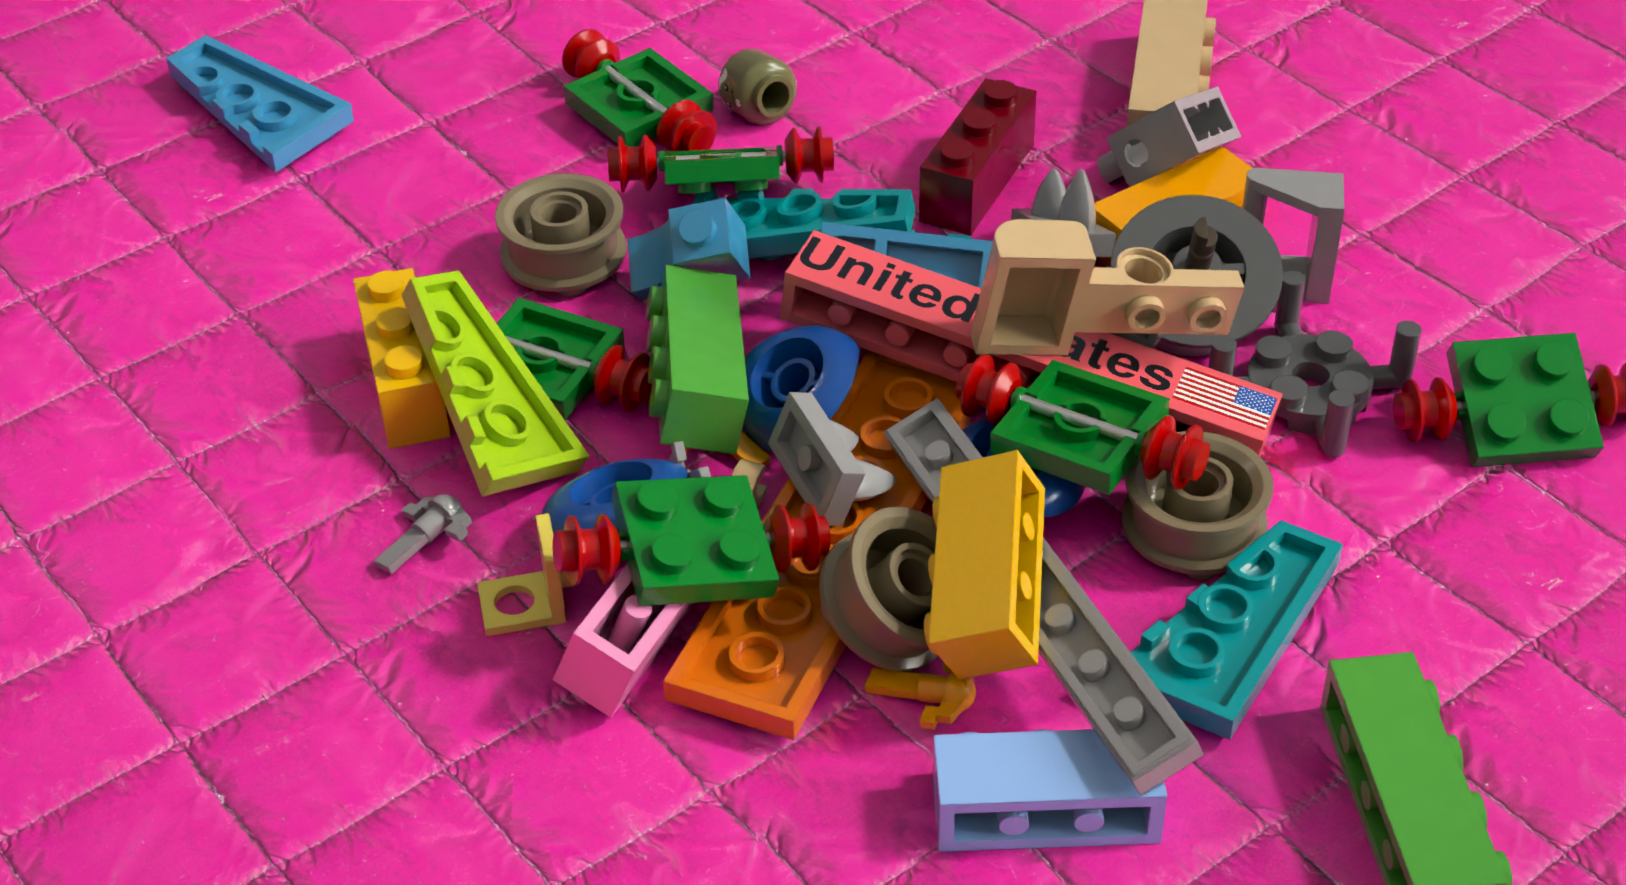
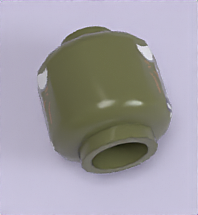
M751 48L737 52L725 63L718 79V92L723 104L731 112L750 123L768 125L782 119L792 108L797 95V81L793 70L784 61L766 51Z

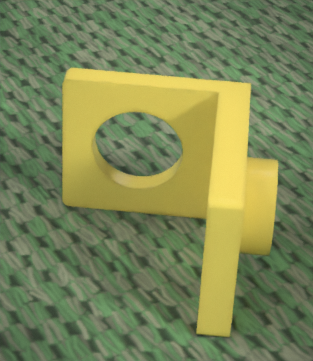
M549 513L535 515L543 571L477 583L486 636L567 623L562 588L572 587V585L569 583L566 572L558 573L555 569L553 560V531ZM521 592L530 595L534 599L533 605L527 611L520 614H505L495 607L498 600L509 593Z

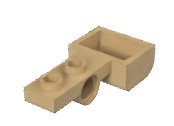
M1015 219L1004 222L996 229L971 328V338L975 354L1068 356L1075 332L1228 335L1245 287L1238 270L1174 269L1169 259L1163 254L1144 247H1133L1122 251L1117 257L1114 268L1094 267L1096 262L1095 254L1087 229L1082 223L1070 220Z

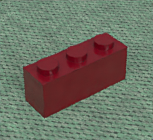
M985 78L920 166L919 222L970 236L973 234L1034 145L1036 90L1016 86L1014 83L1006 80L995 81Z

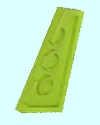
M458 270L410 278L401 296L482 497L579 472L590 455L461 272Z

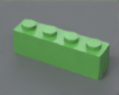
M665 264L661 286H650L646 306V321H650L647 336V352H651L648 383L653 384L649 403V417L659 418L660 444L670 445L683 441L684 447L736 454L749 402L736 275Z
M1414 652L1329 660L1320 709L1384 884L1513 885L1508 858L1503 851H1495L1487 832V813L1483 798L1478 791H1470L1463 774V756L1460 743L1454 734H1447L1440 718V701L1436 685L1431 679H1424Z

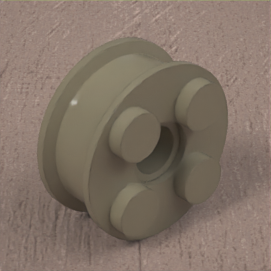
M573 173L539 176L512 188L499 201L495 211L496 227L504 238L500 248V257L505 272L514 281L528 288L557 292L566 297L579 296L585 293L589 287L609 278L620 268L627 253L626 239L624 233L619 228L623 219V204L619 194L613 187L602 180Z
M1182 431V432H1178V433H1181V434H1184V435H1185V433H1186L1187 431ZM1203 432V441L1210 444V454L1206 468L1197 481L1189 480L1182 489L1173 488L1171 473L1164 470L1153 480L1145 478L1140 457L1134 462L1125 476L1128 496L1122 509V527L1129 543L1140 555L1150 562L1165 569L1183 573L1185 576L1196 580L1209 579L1215 574L1226 572L1227 564L1267 532L1266 511L1271 504L1274 488L1271 472L1264 460L1256 452L1237 440L1210 432Z
M888 507L868 516L853 534L844 537L830 549L822 563L819 578L821 613L840 639L865 661L882 669L897 672L920 669L938 657L929 649L924 634V618L927 613L931 612L933 587L928 572V561L930 555L935 553L937 528L933 517L912 508Z

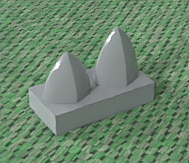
M1051 169L1038 187L1032 208L1012 209L1011 220H1070L1080 222L1087 229L1095 257H1112L1116 233L1096 224L1094 198L1084 169L1078 170L1067 190L1058 170Z
M789 392L768 444L804 502L813 504L818 516H825L829 526H842L853 502L864 501L881 495L891 489L897 482V478L890 472L866 461L856 459L853 456L851 450L859 442L858 436L843 425L829 420L812 393Z

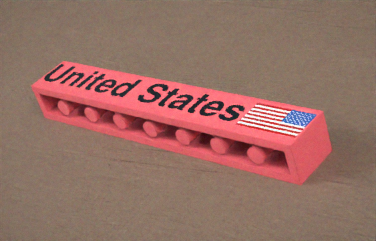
M813 230L785 271L779 319L799 326L823 325L840 330L855 340L860 348L957 382L960 372L966 364L974 363L979 356L983 355L975 354L971 338V328L981 292L979 287ZM1075 332L1068 356L987 354L993 358L995 371L997 372L1008 363L1016 364L1020 370L1023 387L1027 389L1048 364L1055 360L1170 398L1169 416L1175 418L1176 432L1188 431L1193 425H1199L1203 428V432L1220 434L1241 442L1260 457L1283 395L1280 392L1111 333Z

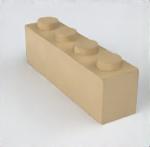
M1144 0L1128 107L1127 126L1175 100L1209 89L1216 18L1206 17L1208 0Z

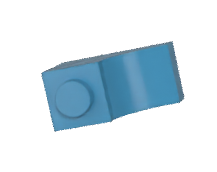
M726 198L668 209L669 220L661 227L649 233L627 239L631 291L639 301L648 299L651 285L661 286L665 264L736 275L737 281L751 279L746 227Z

